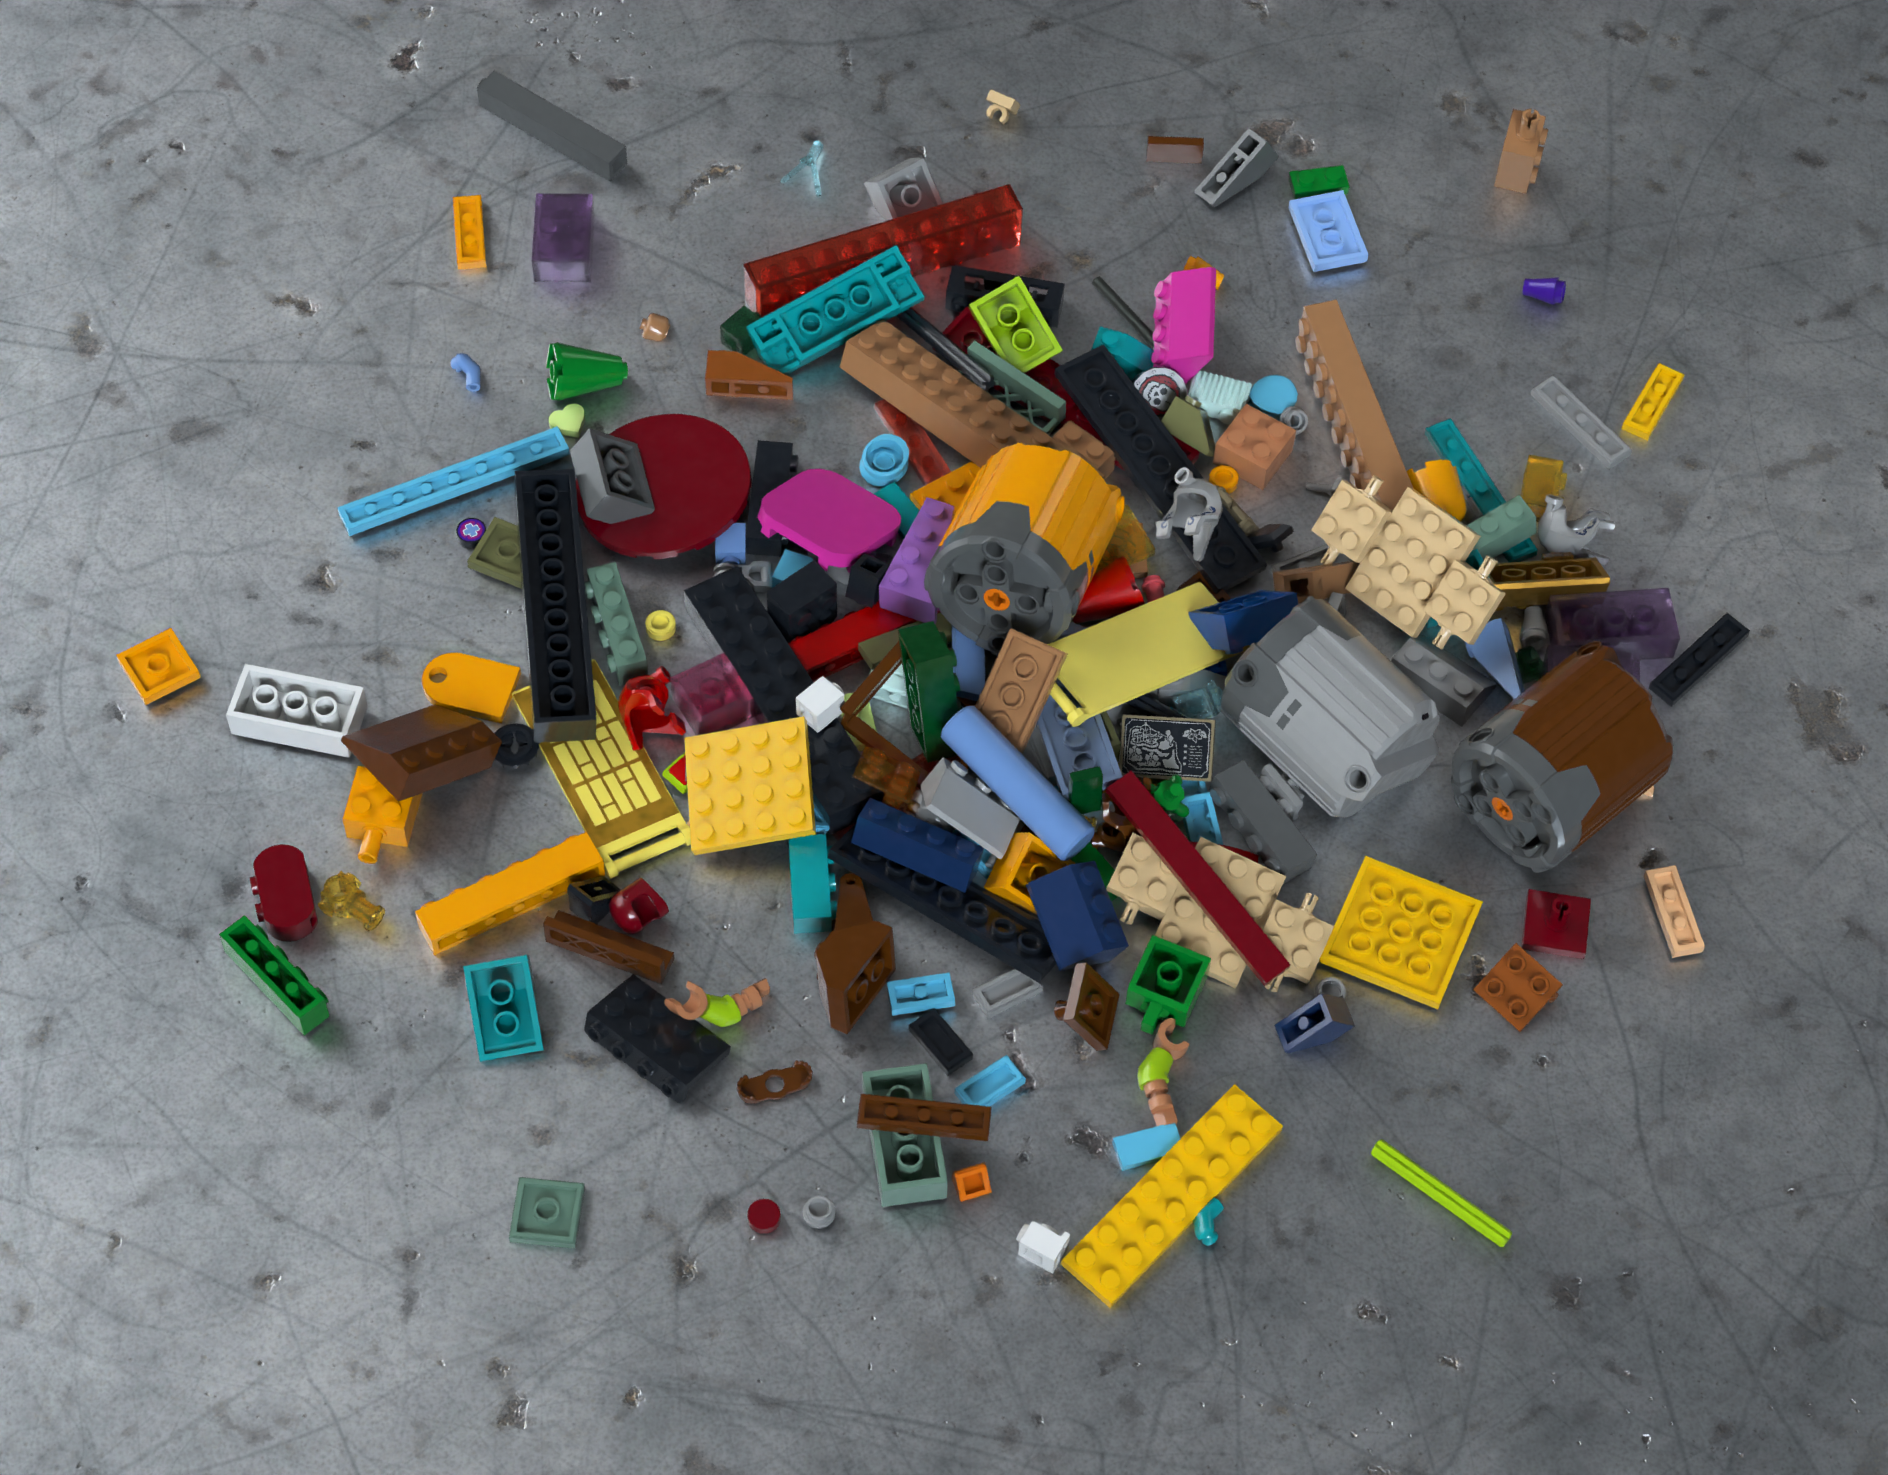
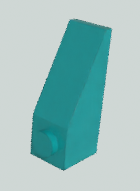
M1100 326L1091 350L1104 344L1131 381L1136 374L1140 375L1143 371L1153 367L1151 358L1154 350L1126 333Z

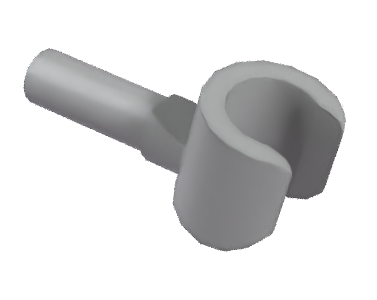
M1337 478L1333 485L1307 482L1306 489L1328 493L1332 497L1341 480L1345 479Z

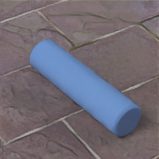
M975 706L962 708L946 723L941 732V739L1061 861L1073 858L1090 842L1095 834L1094 826Z

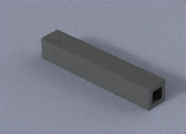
M495 70L487 78L480 81L477 87L479 106L611 182L627 165L625 145Z

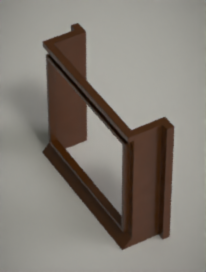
M898 641L840 708L844 713L840 723L848 733L921 789L920 785L929 773L857 717L902 664ZM956 697L959 698L963 707L975 706L977 701ZM960 758L958 762L968 770L970 767Z

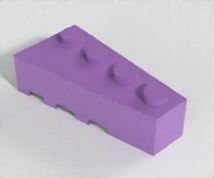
M926 497L879 584L880 608L924 623L934 621L936 625L938 608L933 606L929 593L924 588V579L929 563L955 516L953 505Z

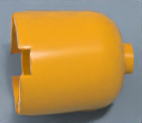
M1450 460L1425 462L1426 468L1414 472L1413 468L1407 470L1413 489L1460 522L1463 521L1467 512L1466 502L1457 468L1452 466Z

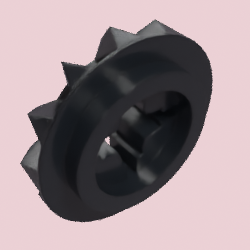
M513 723L499 728L494 733L502 741L494 760L500 762L503 768L507 765L517 769L519 765H529L530 760L537 757L539 743H534L533 729ZM513 738H516V742L520 746L516 754H513L510 748Z

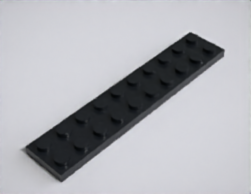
M1104 344L1055 368V377L1106 446L1115 453L1114 457L1162 520L1173 505V494L1179 486L1175 482L1176 472L1186 467L1193 473L1194 478L1204 479ZM1223 504L1219 522L1213 530L1204 559L1201 562L1193 558V535H1185L1184 528L1172 527L1171 534L1198 571H1200L1215 594L1223 589L1226 591L1266 570V561Z

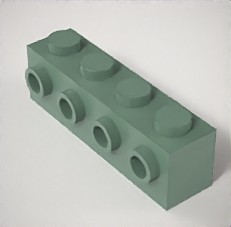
M616 562L587 569L588 581L584 582L587 600L592 599L594 606H591L594 623H600L601 630L598 631L602 648H607L609 655H606L610 673L615 672L619 686H623L631 678L648 675L647 658Z

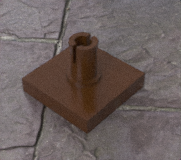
M1078 963L1075 965L1068 1000H1057L1054 1014L1059 1021L1066 1022L1096 1051L1107 1050L1120 994L1088 963Z

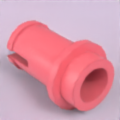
M1150 575L1143 579L1141 588L1146 593L1147 603L1164 597L1163 588L1165 587V582L1158 575Z

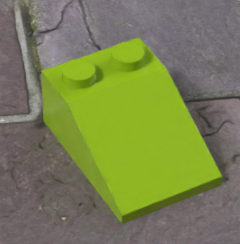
M1020 276L1015 277L969 304V310L997 356L1021 372L1026 373L1063 351Z

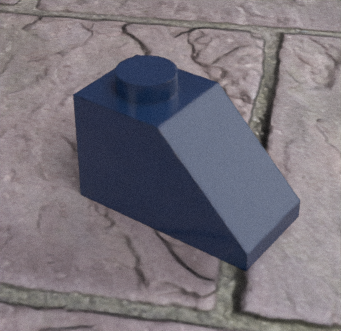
M1321 993L1274 1026L1285 1053L1289 1054L1330 1043L1355 1027L1345 999Z

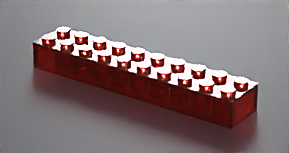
M1007 184L743 264L745 301L754 320L757 321L897 245L911 268L910 273L913 277L925 273H933L938 269L948 266L959 265L974 258L985 257L997 251L1011 249L1021 244L1023 208L1011 185Z

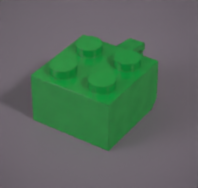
M1152 935L1130 981L1125 1003L1145 1013L1141 1022V1031L1152 1035L1159 1020L1164 1021L1169 1018H1174L1176 1025L1185 1028L1208 978L1212 958Z

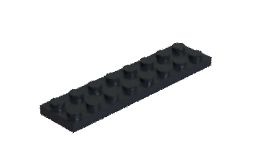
M856 824L830 848L828 859L1036 982L1040 983L1056 965L1040 921L973 881L967 891L962 892L851 843Z

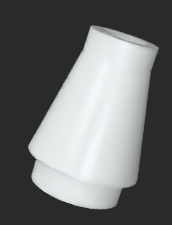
M1530 606L1525 609L1519 635V641L1529 651L1542 650L1549 641V633L1542 616V609L1537 606Z

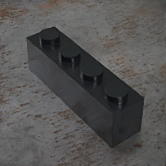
M761 440L757 442L745 537L746 554L782 557L783 545H789V539L779 533L774 534L770 538L761 533L762 525L757 517L762 498L791 479L792 472L797 473L798 455H793V443Z

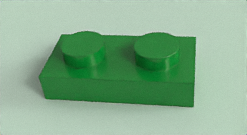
M1344 165L1289 171L1288 180L1294 199L1343 190L1344 194L1349 193L1350 186Z

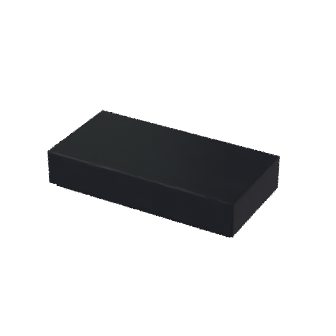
M935 1008L909 1025L911 1034L947 1076L973 1059V1053Z

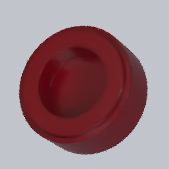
M756 1200L750 1205L747 1212L748 1224L757 1233H771L780 1224V1209L772 1200Z

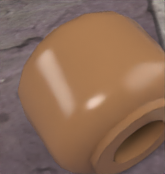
M651 313L647 319H642L639 329L643 330V338L662 341L667 336L670 324L668 318Z

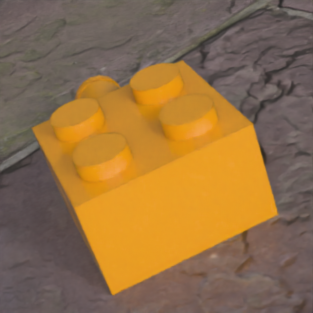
M357 766L342 820L347 838L363 840L357 855L358 859L364 863L373 864L378 860L377 857L381 843L408 847L422 793L398 802L364 766Z

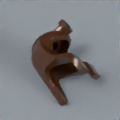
M1142 777L1141 783L1151 794V779ZM1105 789L1102 790L1101 801L1104 821L1098 825L1097 832H1095L1091 839V844L1097 850L1098 847H1107L1115 851L1124 852L1132 833L1139 836L1141 834L1109 797ZM1109 801L1114 805V812L1109 810Z

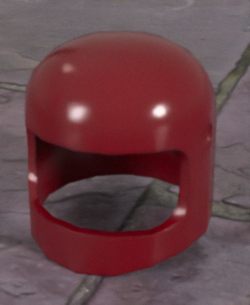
M638 878L617 892L611 898L609 904V911L616 925L622 931L630 934L643 931V927L648 923L663 918L669 912L666 902L643 878Z

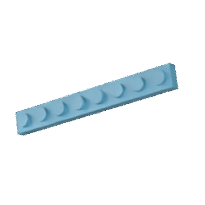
M557 426L337 507L338 513L348 535L352 536L515 475V471H527L570 455L569 447Z

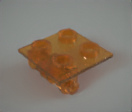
M865 745L852 777L885 792L882 803L898 810L902 802L910 803L921 772L907 762H900L887 756L880 749Z

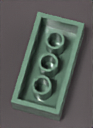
M927 1063L862 1072L863 1094L934 1101ZM869 1129L882 1207L947 1198L948 1180L939 1136Z

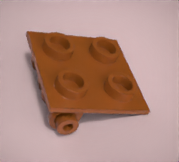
M1515 943L1473 990L1521 1032L1547 1002L1552 1003L1559 996L1557 992L1563 984Z

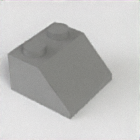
M909 158L864 182L875 209L897 234L945 210L924 158Z

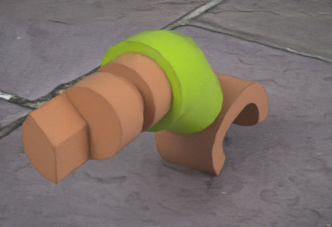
M764 978L741 990V995L735 993L731 996L726 994L720 997L705 994L701 987L687 981L685 987L690 991V998L687 1003L682 1005L679 1001L669 998L665 999V1005L670 1011L684 1019L693 1020L700 1017L718 1027H726L740 1022L741 1017L748 1013V1009L753 1011L763 1005L762 997L769 994L770 987L767 978Z
M1174 1018L1166 1019L1160 1024L1153 1040L1152 1051L1138 1066L1137 1078L1139 1088L1145 1092L1147 1098H1150L1148 1105L1156 1126L1177 1124L1178 1122L1171 1096L1166 1094L1168 1092V1074L1173 1060L1182 1058L1190 1044L1186 1041L1180 1044H1173L1167 1039V1036H1170L1175 1029L1176 1020Z

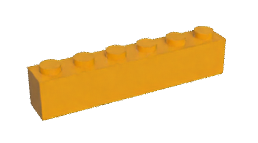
M587 832L580 835H572L559 845L552 848H544L531 858L510 864L503 871L494 875H486L479 879L477 883L466 888L455 889L449 896L438 901L425 903L420 909L415 911L418 927L435 956L567 894V888L570 883L605 876L604 861Z

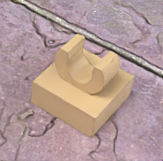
M990 89L986 100L991 106L987 109L986 116L992 119L996 111H1001L1002 116L999 121L1002 124H1006L1009 119V113L1017 115L1021 105L1015 99Z

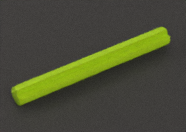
M1380 1139L1374 1145L1371 1151L1373 1157L1496 1245L1504 1247L1512 1236L1511 1230L1389 1143Z

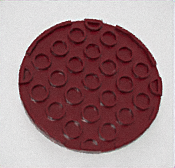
M660 414L641 418L627 423L609 434L638 445L655 507L653 513L614 524L589 518L586 516L576 479L578 513L583 525L593 538L603 546L619 554L633 558L649 556L654 559L678 557L679 553L694 548L697 551L714 542L715 538L728 530L739 519L747 505V498L752 485L749 461L739 441L728 430L715 422L686 414Z

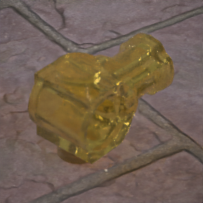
M340 871L338 875L331 876L324 883L323 891L320 893L322 900L318 903V907L327 916L332 917L334 915L337 918L346 919L353 917L362 923L363 928L369 932L380 924L385 915L384 907L381 905L375 906L365 899L366 894L359 889L361 882L352 873L347 872L345 874ZM340 892L345 893L343 896L340 897L334 896L335 894Z

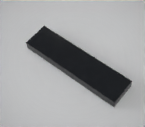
M1726 613L1650 682L1648 689L1672 707L1748 637L1750 630Z

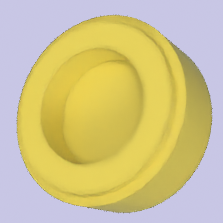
M657 610L650 613L646 618V633L651 639L665 641L674 635L676 622L670 612Z

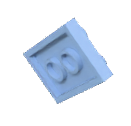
M1343 190L1289 201L1288 208L1313 272L1368 261L1369 254Z

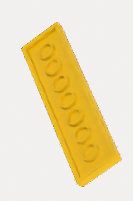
M1234 1084L1062 1259L1061 1265L1111 1308L1193 1223L1197 1214L1213 1198H1217L1282 1131L1283 1125Z

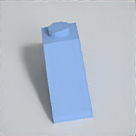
M1502 618L1489 621L1474 645L1465 642L1466 649L1470 658L1475 657L1488 674L1514 700L1525 691L1510 631Z

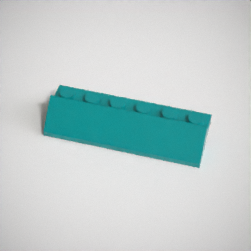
M897 245L746 326L760 361L762 360L766 366L788 375L845 344L847 340L882 319L887 321L922 302L925 296L911 275V268Z

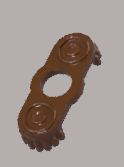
M796 1060L792 1067L781 1070L771 1069L764 1072L763 1075L750 1079L747 1075H744L737 1082V1092L741 1100L748 1104H755L769 1099L780 1100L786 1097L787 1094L806 1089L812 1080L813 1071L807 1062L804 1063L802 1060L800 1062ZM772 1077H778L783 1080L784 1087L779 1092H771L765 1086L766 1081Z

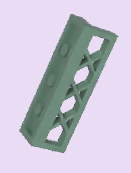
M974 341L967 348V354L994 376L995 385L1004 388L1005 394L992 395L997 400L1003 403L1006 402L1005 405L1048 435L1066 418L1065 400L978 342ZM959 369L957 370L963 376L965 375ZM1021 400L1027 404L1028 410L1016 411L1010 407V401ZM1045 416L1051 421L1044 428H1041L1033 422V417Z

